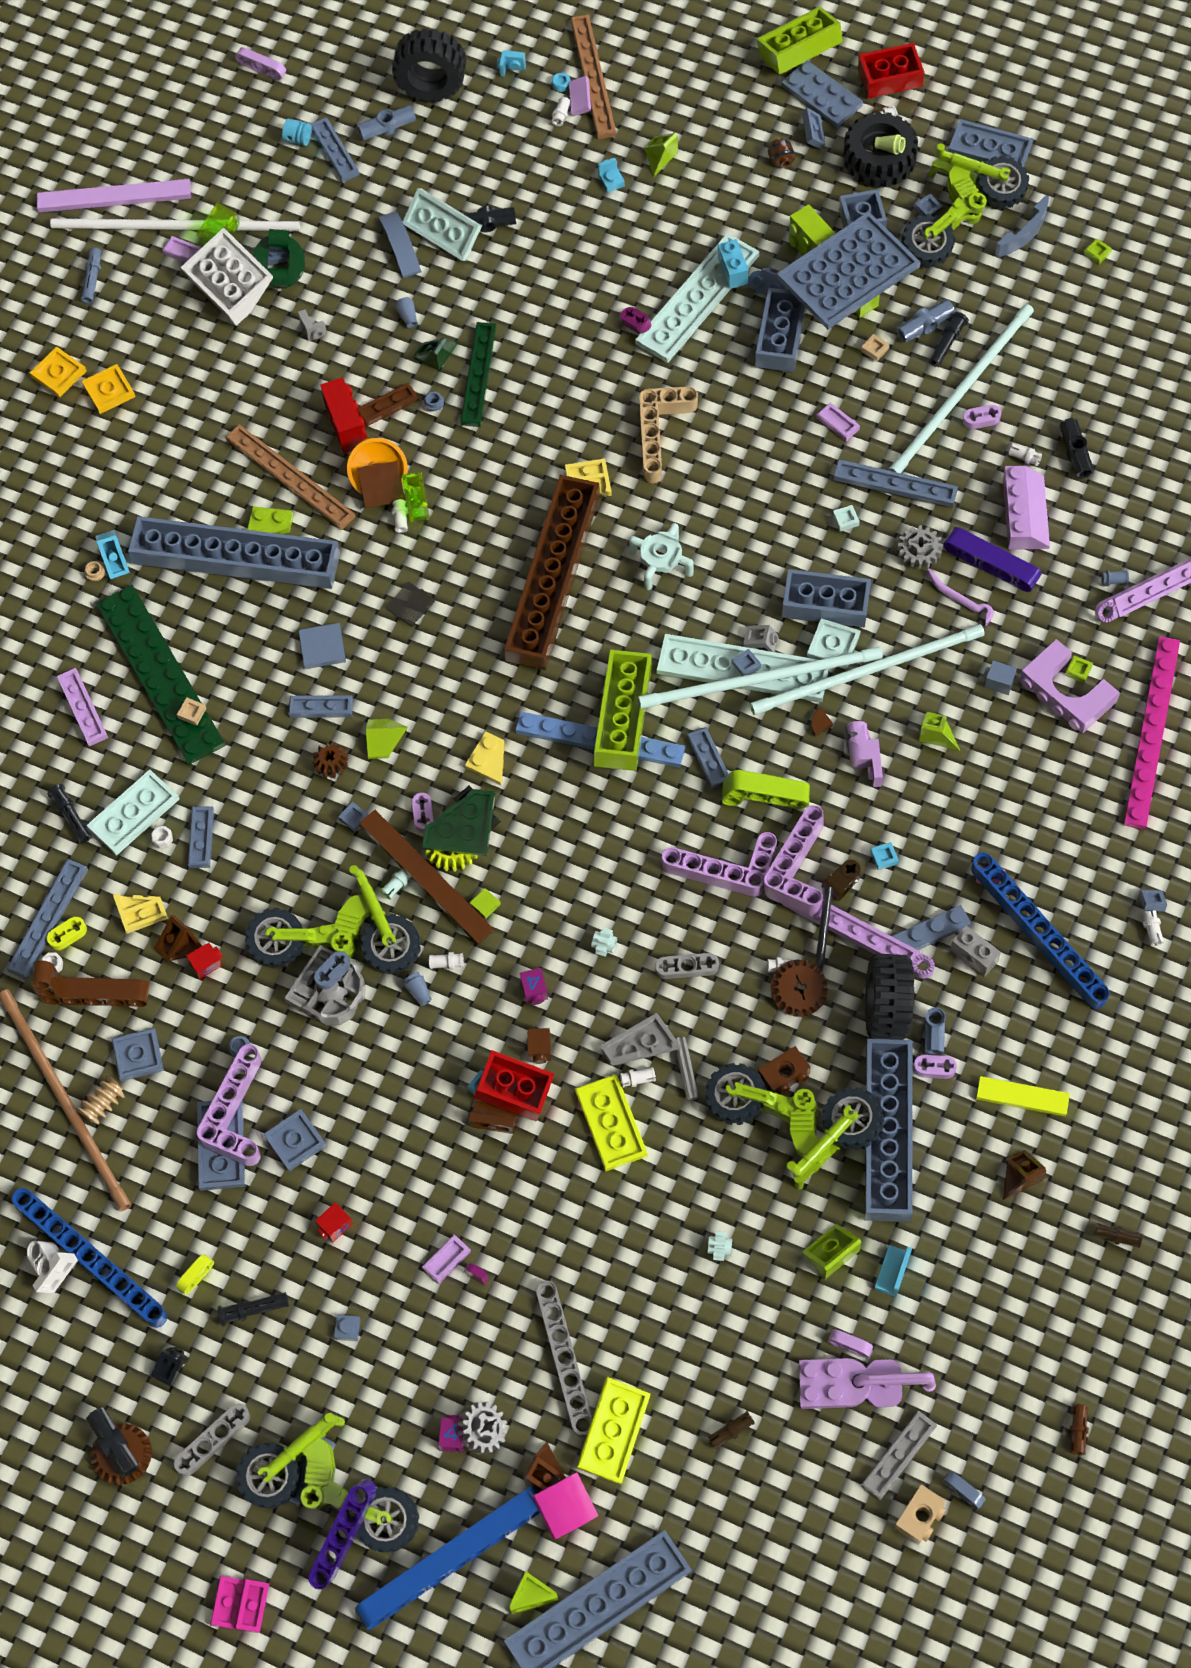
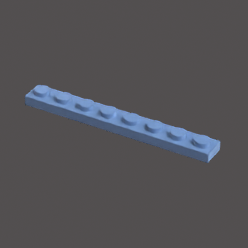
M521 712L516 727V734L594 750L598 727ZM641 737L638 759L680 768L685 746Z

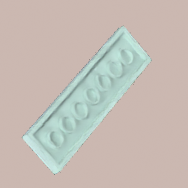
M727 233L719 243L737 238ZM737 239L749 268L759 257V251ZM718 244L651 321V328L636 338V345L668 363L731 290L728 287L718 260Z
M665 634L657 674L707 683L740 677L742 675L733 666L732 659L747 649H750L761 663V668L752 674L817 661V659ZM829 669L739 688L779 695L827 678ZM825 690L800 699L823 702Z

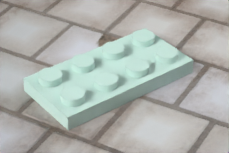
M421 188L417 189L403 220L405 226L462 261L467 260L482 225Z
M148 770L86 826L117 856L179 800V796L151 770Z

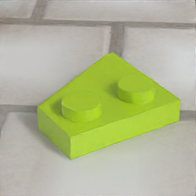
M253 506L247 530L276 534L289 533L294 516L293 511Z

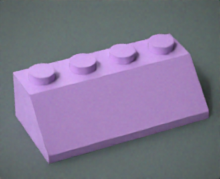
M1005 466L1003 490L1008 550L1050 549L1044 476L1027 466Z

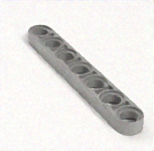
M543 1281L537 1286L536 1293L572 1429L577 1436L586 1437L588 1430L581 1432L576 1428V1424L581 1419L587 1420L590 1424L592 1416L558 1291L553 1282ZM547 1286L551 1287L554 1291L553 1295L549 1298L542 1297L540 1294L541 1289ZM551 1308L559 1311V1317L555 1320H550L546 1316L547 1311ZM557 1330L565 1333V1339L561 1342H556L552 1339L553 1333ZM563 1352L571 1355V1361L567 1364H561L558 1361V1356ZM571 1374L575 1375L577 1383L571 1387L567 1386L564 1383L565 1377ZM580 1397L584 1402L583 1406L579 1409L572 1408L570 1406L571 1399Z

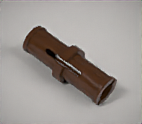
M1073 1405V1420L1069 1432H1071L1070 1453L1074 1455L1086 1454V1434L1089 1433V1428L1087 1427L1088 1406Z

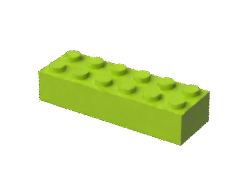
M809 204L790 215L788 240L793 247L800 251L801 256L836 234ZM880 294L855 311L859 318L879 306Z
M610 650L594 749L595 767L637 771L646 708H639L637 697L648 695L652 654Z

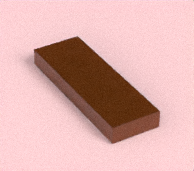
M408 382L359 407L358 413L360 416L362 415L367 427L419 401V398Z

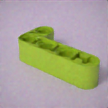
M744 770L731 771L723 781L722 803L728 806H737L744 799L797 809H804L809 806L810 785L807 782Z

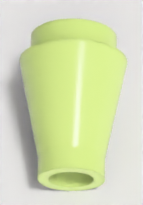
M900 135L877 137L875 139V148L897 155L905 149V138Z

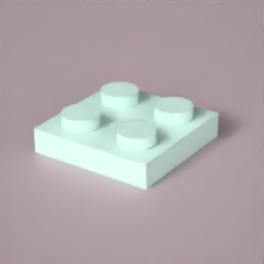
M821 618L807 652V657L822 660L851 654L855 650L861 631ZM848 665L840 666V668L847 670Z

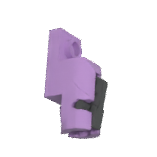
M863 721L848 723L845 728L843 754L849 756L854 768H868V779H872L873 787H882L883 774L879 739L870 738L867 723Z

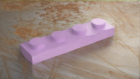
M74 668L58 675L57 678L88 745L92 746L107 739V733L77 669Z

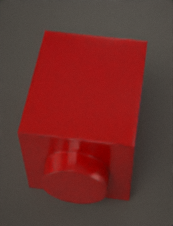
M210 942L186 955L199 979L222 967L220 959L223 956L217 946L213 948Z
M336 1202L315 1220L318 1226L316 1229L318 1234L324 1240L329 1238L332 1242H335L353 1225L349 1215Z

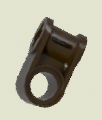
M846 860L834 873L825 879L821 888H833L832 897L837 902L840 901L859 881L860 864L855 860Z

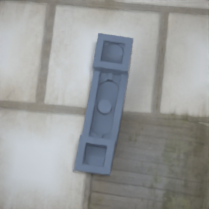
M1045 195L1034 206L1032 219L1016 235L1009 231L997 243L995 256L1001 257L1013 253L1032 240L1045 220L1049 196Z
M397 211L379 216L378 219L384 234H386L402 277L406 278L421 273L414 248Z

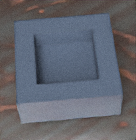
M929 194L915 203V209L922 216L926 214L935 216L942 211V205Z
M750 649L732 659L733 666L742 676L752 674L761 668L760 661Z
M352 802L338 817L342 823L356 832L360 828L359 822L369 814Z
M1162 890L1140 891L1139 898L1144 911L1166 910L1167 902Z
M337 1315L335 1340L358 1342L361 1318L359 1316Z

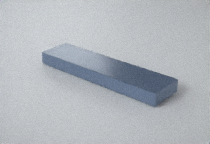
M325 117L311 123L314 136L342 183L359 176V170L328 118Z

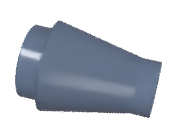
M409 297L399 299L396 302V311L405 322L407 328L415 327L418 322L414 302Z
M416 972L404 979L406 984L404 987L418 1001L420 1006H424L432 1001L423 975L421 976L419 972Z

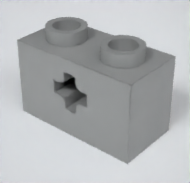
M965 926L952 940L950 948L952 953L983 977L998 963L1001 953L968 926Z

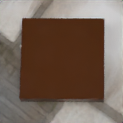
M398 461L357 468L365 508L392 504L393 501L399 499L405 501Z

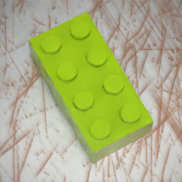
M821 6L757 38L759 57L779 75L843 42L841 23Z

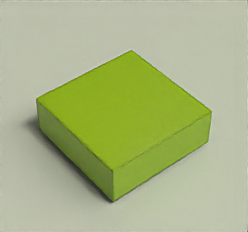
M1096 238L1084 250V255L1099 265L1111 254L1112 248Z
M1073 656L1065 676L1085 683L1093 663Z
M484 888L470 902V905L486 919L501 905V902Z

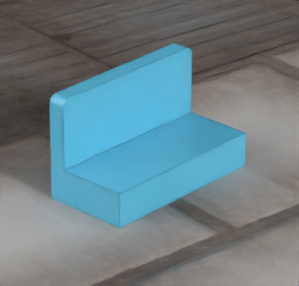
M891 1245L888 1246L874 1290L897 1297L912 1251L911 1247L903 1250Z

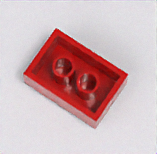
M914 43L859 54L858 72L868 99L923 87L925 71Z
M343 377L320 384L325 409L342 453L345 454L353 451L358 444L365 441L364 439L368 437L364 428L363 417L358 413L357 402L353 400L350 384H345Z
M491 1050L473 1098L536 1122L544 1106L554 1073Z

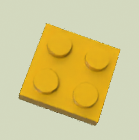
M56 347L30 372V376L60 398L86 372V368Z
M118 364L82 380L85 390L100 414L136 397Z

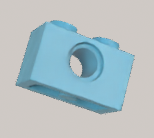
M737 239L719 243L718 260L729 289L747 285L749 270Z

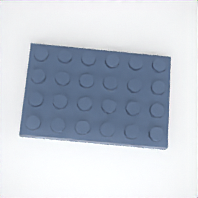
M867 212L778 272L777 279L828 330L920 267V261L870 212Z

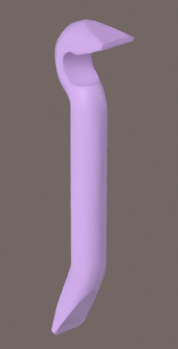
M929 568L927 569L931 581L941 593L974 612H987L985 627L993 618V609L990 605L984 603L976 604L944 585Z

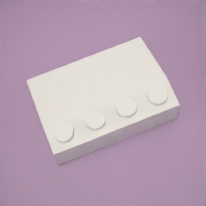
M225 228L219 231L181 266L187 277L236 326L251 313L273 279V276Z

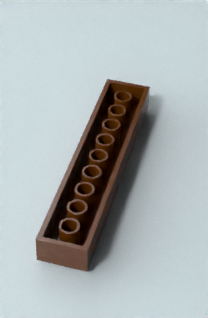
M565 475L559 476L504 648L507 662L546 670L600 498V485L598 482Z

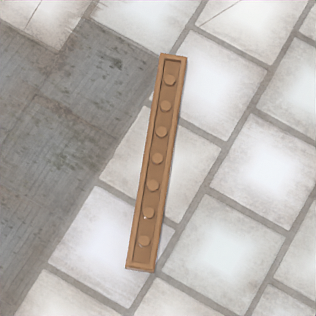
M589 14L570 17L583 76L589 79L591 113L597 139L615 137L616 129Z
M240 424L225 437L227 442L341 531L355 518V513Z

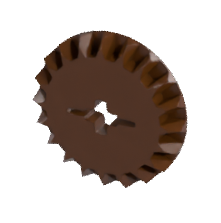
M801 959L788 961L781 965L772 977V998L777 1007L788 1015L795 1017L811 1015L823 1006L827 998V979L823 971L810 961ZM797 980L801 985H805L802 995L799 991L794 990V987L797 986Z
M114 1424L125 1437L128 1443L127 1446L140 1467L130 1476L122 1478L111 1459L107 1458L97 1442L98 1438L93 1442L90 1452L91 1464L95 1473L103 1481L113 1485H126L139 1479L145 1473L151 1462L152 1447L149 1438L140 1428L133 1424Z

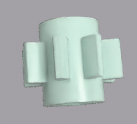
M603 928L601 932H595L591 947L596 948V954L606 957L608 952H614L617 937L613 936V930Z
M716 1231L715 1237L709 1236L708 1253L713 1254V1260L724 1261L725 1255L731 1256L732 1238H726L727 1232Z

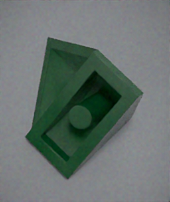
M445 338L423 342L413 358L440 371L459 342L449 341Z

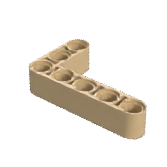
M695 388L645 389L640 393L643 472L646 482L654 484L662 478L659 415L694 412L698 406V393Z

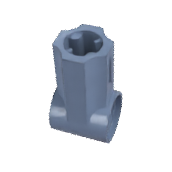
M937 1007L927 1011L924 1022V1053L929 1055L944 1054L946 1015L942 1009ZM931 1017H938L941 1022L933 1024L929 1019Z

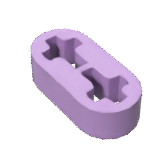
M996 405L968 409L964 413L963 424L968 429L996 425L1001 419V409Z
M418 793L412 799L414 824L418 832L424 833L425 826L421 824L422 816L426 817V825L434 821L432 801L428 794ZM420 800H424L425 810H421Z
M920 1055L916 1058L913 1068L919 1077L949 1079L955 1075L957 1063L949 1056ZM922 1062H926V1066L933 1067H927V1069L924 1071L922 1070V1067L920 1065L922 1064ZM944 1063H948L950 1067L949 1072H945V1069L942 1068Z
M832 1329L828 1338V1342L833 1346L862 1358L868 1359L873 1349L870 1343L836 1329Z

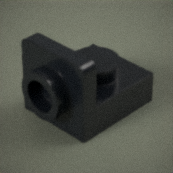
M169 1347L161 1352L150 1376L170 1387L174 1385L183 1364L188 1363L189 1357L184 1355L183 1350L177 1347Z

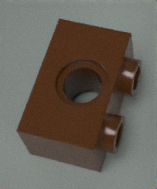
M794 1046L760 1067L758 1073L768 1091L784 1095L790 1090L792 1085L795 1083L801 1084L809 1078L808 1075H810L811 1067L797 1047ZM787 1070L791 1075L783 1077L780 1075V1072Z

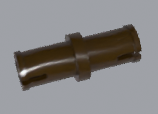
M1097 1223L1094 1237L1114 1241L1117 1245L1123 1243L1140 1248L1143 1234L1123 1230V1227L1120 1226L1115 1228Z
M745 1411V1413L733 1421L725 1422L724 1427L707 1437L716 1450L733 1438L735 1440L738 1438L739 1433L754 1425L755 1422L749 1412Z

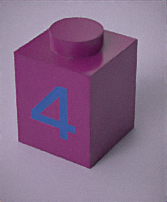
M537 968L520 972L526 1003L538 1005L548 1000L542 969Z
M448 1415L447 1418H441L440 1451L464 1453L465 1444L462 1443V1440L465 1437L464 1435H458V1432L462 1430L458 1422L464 1420L461 1419V1416Z

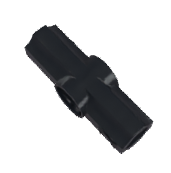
M483 206L477 212L464 213L465 216L482 225L480 231L485 233L492 232L499 226L516 224L514 207L493 209L489 206Z
M1065 419V421L1060 423V429L1067 447V457L1072 462L1076 477L1081 479L1088 478L1094 473V468L1087 450V440L1082 435L1077 419Z
M101 1407L89 1413L86 1420L97 1436L98 1444L107 1458L111 1459L118 1474L124 1478L136 1472L140 1466L129 1450L125 1437L119 1428L115 1427L107 1411Z

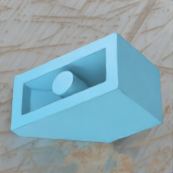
M115 530L95 536L110 579L130 573Z

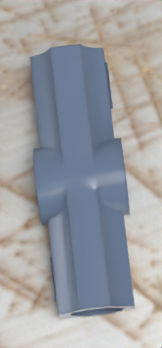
M411 105L394 111L382 110L376 118L357 124V129L361 139L364 141L380 134L391 135L395 132L396 128L416 121V117Z
M944 299L929 309L925 307L918 310L912 319L897 327L896 332L900 340L907 343L922 333L929 334L933 332L939 323L951 317L955 312L953 304L949 300Z

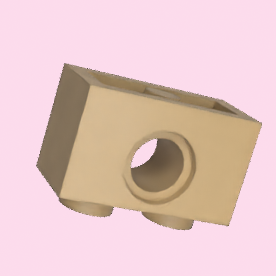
M921 1484L894 1529L917 1545L922 1540L927 1542L934 1530L931 1528L934 1520L939 1522L946 1512V1509L943 1508L946 1500ZM924 1511L929 1519L921 1522L916 1518L915 1513Z

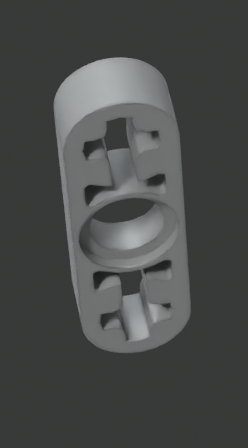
M712 953L666 956L659 958L655 964L656 974L662 979L714 975L719 969V959ZM707 960H711L712 968H707V965H705ZM689 961L694 967L690 971H685L681 968V964ZM697 961H699L700 970H697ZM677 962V970H678V971L675 972V964H674V963ZM663 964H667L669 967L668 972L663 971Z

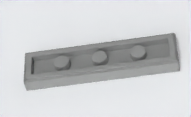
M918 1410L861 1484V1487L881 1501L936 1429L937 1424Z

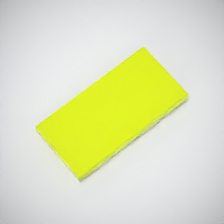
M617 1074L575 1088V1093L605 1171L648 1157L647 1150Z
M609 1377L605 1378L576 1468L619 1485L622 1484L650 1393Z

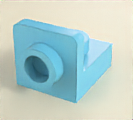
M502 51L501 58L498 57L497 69H500L501 77L505 76L506 69L525 71V52Z
M615 158L604 160L598 164V176L607 193L625 187V181L617 168V160Z

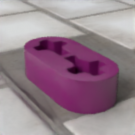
M627 307L620 313L623 324L636 333H645L652 326L648 315L634 307Z

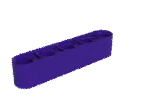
M954 527L943 543V547L947 552L1025 592H1031L1042 575V572L1036 566L959 527Z
M360 1480L348 1492L309 1573V1583L313 1588L318 1590L324 1589L336 1577L376 1495V1486L371 1480ZM359 1489L365 1492L366 1497L360 1495ZM349 1509L355 1512L356 1518L350 1515ZM339 1530L345 1533L346 1538L340 1536ZM329 1551L336 1555V1559L330 1556ZM319 1571L325 1574L326 1579L320 1576Z

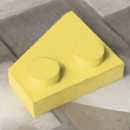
M605 458L565 465L567 476L598 482L600 494L612 496Z
M485 732L466 762L465 769L501 786L503 783L504 740Z
M113 895L127 934L168 919L160 897Z

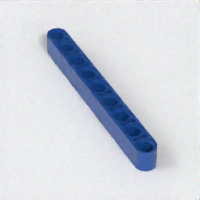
M985 852L978 853L974 857L971 867L973 875L1082 999L1093 1009L1103 1008L1110 995L1108 987L992 856ZM981 862H982V863L986 864L987 867H986V868H980V867L977 865V863H981ZM991 879H999L1001 884H994ZM1006 895H1013L1016 900H1008ZM1027 911L1030 916L1024 917L1020 912ZM1040 927V928H1042L1045 932H1044V933H1038V932L1035 931L1034 928ZM1054 943L1059 949L1054 950L1050 948L1049 944ZM1064 960H1070L1074 966L1065 965ZM1083 976L1087 978L1088 983H1082L1078 977ZM1099 993L1102 995L1103 999L1098 1000L1093 996V994Z
M20 1188L14 1192L12 1202L21 1214L66 1253L75 1254L78 1259L77 1262L147 1324L154 1328L165 1324L167 1313L161 1304L30 1190ZM23 1198H29L28 1203L20 1205ZM45 1211L44 1217L36 1219V1215L39 1212ZM55 1226H62L59 1232L52 1233ZM71 1240H78L74 1247H68ZM90 1253L94 1254L92 1260L88 1262L84 1261L86 1255ZM104 1268H111L109 1274L105 1276L100 1275ZM127 1282V1286L123 1290H117L119 1283ZM143 1296V1301L140 1304H133L136 1297ZM153 1311H160V1315L156 1319H150Z
M533 1486L527 1488L359 1603L354 1610L366 1629L370 1630L539 1515L540 1512L532 1497L537 1494Z

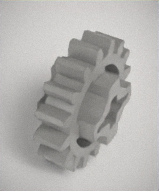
M919 525L918 530H915L912 526L910 532L905 530L903 536L899 537L897 547L899 557H904L903 563L911 562L910 567L916 564L921 569L922 565L925 564L929 568L930 562L936 564L937 558L941 557L943 544H941L942 538L936 537V531L929 532L930 527L922 530V526Z
M479 1401L467 1406L466 1412L460 1414L464 1420L458 1422V1425L462 1427L458 1435H464L465 1438L462 1440V1443H469V1451L476 1449V1454L491 1453L492 1450L499 1449V1443L505 1442L502 1434L507 1433V1430L503 1429V1425L507 1421L501 1420L500 1417L503 1415V1412H496L497 1405L490 1406L488 1401L483 1403Z

